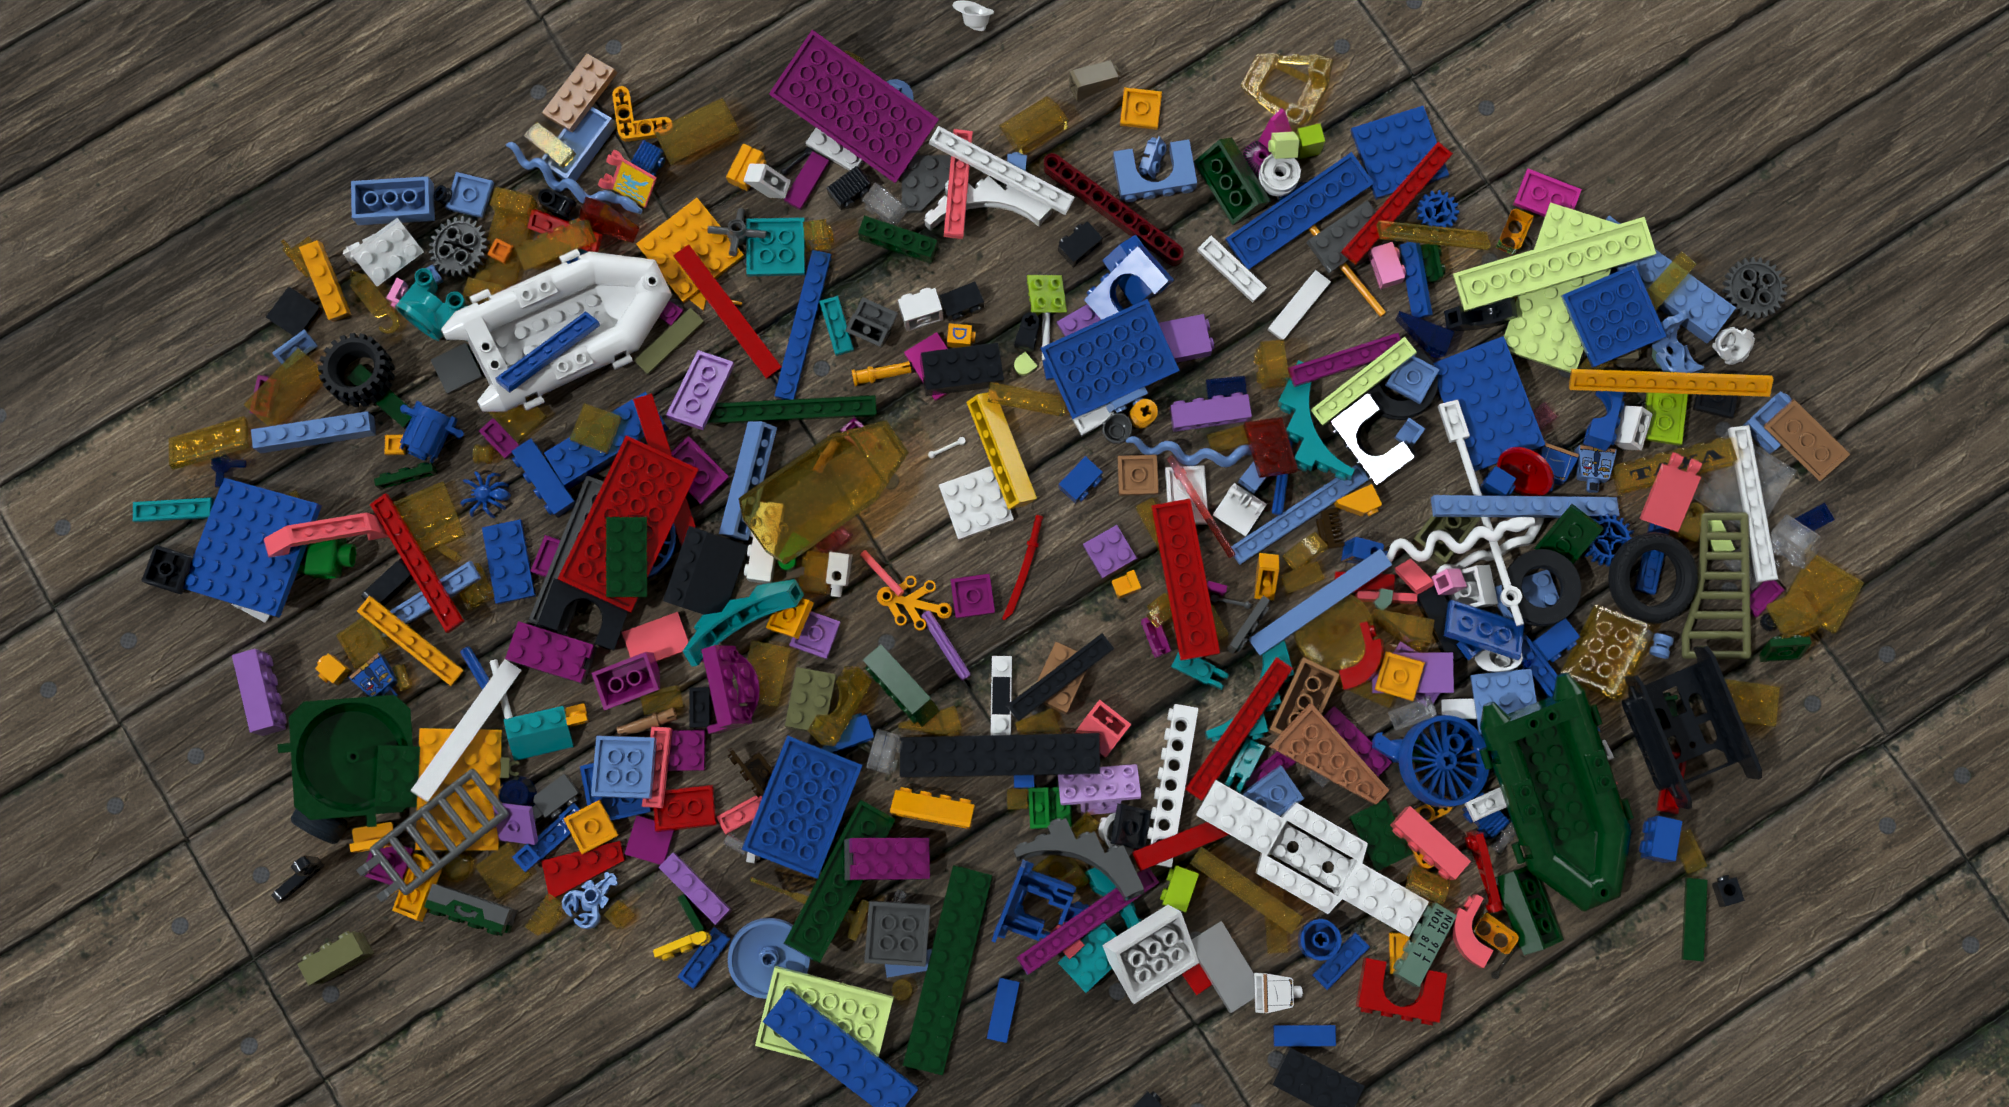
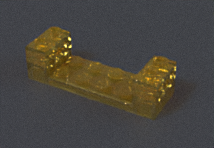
M495 187L490 202L495 214L489 230V237L487 238L491 243L486 246L490 249L495 239L498 238L512 245L514 250L506 264L490 257L488 259L482 258L481 261L484 265L479 264V270L475 279L468 277L463 296L469 304H472L469 297L488 289L490 294L493 295L516 284L531 229L527 228L531 210H538L539 206L533 195ZM487 297L476 303L480 305L486 301H489V299Z

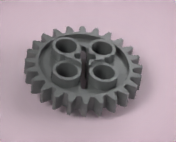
M464 216L460 220L454 217V222L448 219L446 226L441 223L442 229H435L437 236H431L434 242L429 243V246L433 248L428 251L432 255L430 260L434 262L433 266L442 274L448 277L452 275L454 278H457L458 275L465 278V272L472 275L473 268L478 271L477 265H484L481 260L482 258L488 259L485 252L490 250L486 246L491 243L486 239L489 237L485 232L486 229L479 222L474 221L470 217L466 219ZM446 242H450L458 247L455 248L453 245L447 244ZM462 247H465L467 250H469V251H474V252H473V253L467 252L466 250L462 249Z
M1751 257L1748 262L1744 258L1741 263L1739 261L1734 264L1735 267L1732 266L1729 269L1730 273L1724 276L1728 279L1722 282L1724 286H1727L1722 292L1728 294L1724 299H1730V304L1736 307L1733 312L1739 310L1740 317L1746 313L1747 319H1750L1753 315L1755 320H1758L1760 316L1765 319L1768 314L1773 315L1775 310L1781 308L1779 304L1785 302L1782 297L1786 296L1787 292L1782 290L1787 285L1782 284V281L1786 278L1779 277L1782 271L1774 270L1776 264L1772 267L1769 266L1770 260L1762 263V258L1760 257L1755 262L1754 257ZM1743 274L1748 275L1750 281L1744 279ZM1762 278H1766L1769 281V285L1765 284ZM1740 292L1745 293L1747 299L1742 298ZM1759 296L1764 297L1766 303L1761 302Z

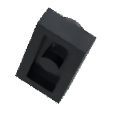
M689 687V727L707 728L710 725V687Z

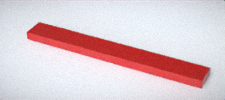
M1437 142L1341 253L1356 265L1453 153L1440 142Z
M688 244L673 256L763 376L768 379L782 369L781 365L691 246Z
M652 393L633 399L648 446L672 456ZM686 498L674 521L681 547L688 527L696 528Z
M385 493L372 502L370 506L445 632L450 633L465 621L390 496Z
M1277 657L1274 659L1185 790L1201 801L1204 799L1214 781L1217 780L1292 671V667Z

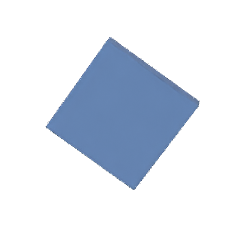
M456 172L451 187L452 198L445 208L450 211L484 219L494 182Z
M1413 356L1392 373L1385 386L1421 404L1439 369Z

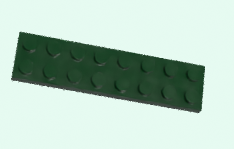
M862 800L858 802L783 943L784 945L818 963L821 962L863 880H845L844 839L886 838L895 818Z

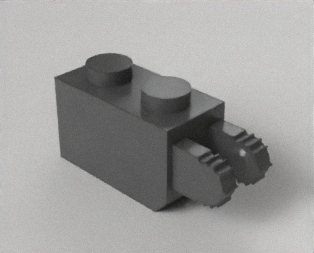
M563 774L534 796V803L536 805L532 809L535 822L544 817H552L554 819L563 812L561 809L579 800L578 797L582 794L568 775Z

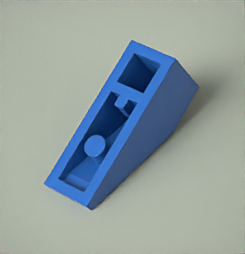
M862 713L851 716V720L847 721L821 749L835 754L875 739L868 716L862 715Z

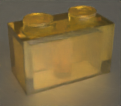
M807 551V556H803L802 567L805 568L804 575H800L799 586L802 587L803 593L827 596L828 553Z

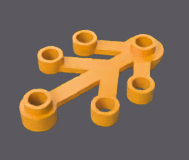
M907 576L905 581L899 584L903 591L907 588H914L917 584L916 578L914 576ZM913 579L915 582L913 585H908L907 581ZM931 580L926 581L923 587L906 597H898L890 587H883L877 593L878 602L882 606L889 607L898 626H904L907 623V618L904 614L900 613L896 603L904 605L914 622L915 629L918 631H923L926 628V622L920 618L915 608L937 613L941 619H948L952 615V607L948 603L936 605L917 600L925 594L935 591L936 585ZM927 584H933V589L928 590L926 588ZM885 593L890 594V598L887 600L883 598ZM942 607L948 609L946 614L940 612ZM899 617H904L905 621L903 623H898L897 619ZM922 621L924 626L918 628L916 626L917 622Z

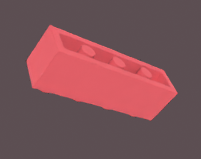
M1411 806L1405 807L1390 824L1393 828V833L1399 838L1407 840L1409 842L1407 845L1414 852L1419 851L1424 856L1423 860L1430 866L1434 865L1439 870L1438 874L1445 880H1455L1471 862Z

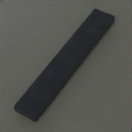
M1101 633L1007 704V708L1018 722L1115 648L1104 634Z

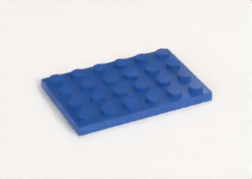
M1148 299L1041 347V351L1072 419L1180 371Z
M1504 336L1433 363L1439 369L1437 373L1438 389L1443 403L1454 400L1459 401L1470 435L1464 441L1474 472L1496 465L1500 455L1509 448L1522 447L1536 450L1546 446Z
M787 735L742 850L818 879L862 765Z

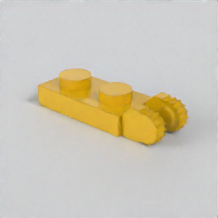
M699 931L656 948L653 953L655 958L667 961L674 958V954L678 952L687 953L693 950V946H705L711 942L712 936L708 932Z

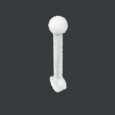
M960 437L958 441L936 451H930L928 457L932 459L935 455L952 447L964 445L966 440L964 437Z

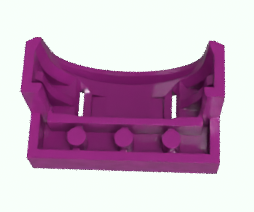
M714 645L701 649L703 655L701 662L705 664L717 719L716 724L707 726L708 734H720L753 724L751 718L758 705L760 688L757 674L751 663L738 653L736 646ZM733 673L738 684V695L732 681Z

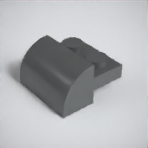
M862 297L845 331L882 348L891 334L890 331L898 313Z

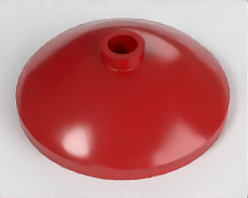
M1512 447L1505 450L1498 459L1497 467L1516 478L1513 483L1516 485L1514 491L1521 495H1545L1554 483V475L1550 465L1540 454L1533 450Z

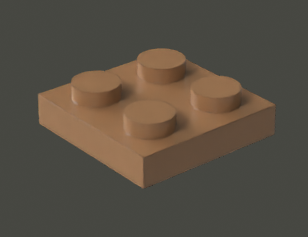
M1157 455L1117 457L1119 496L1158 495Z

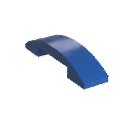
M575 803L570 805L559 815L557 820L537 836L538 842L535 845L526 844L512 857L525 873L571 835L563 818L580 810Z

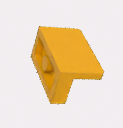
M387 822L377 824V827L365 826L352 829L354 843L349 844L350 852L370 851L372 845L394 829L393 823ZM389 842V843H388L386 846H384L383 848L392 847V845H391L390 842Z

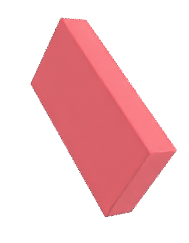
M1412 559L1395 567V572L1417 595L1434 586L1433 580Z

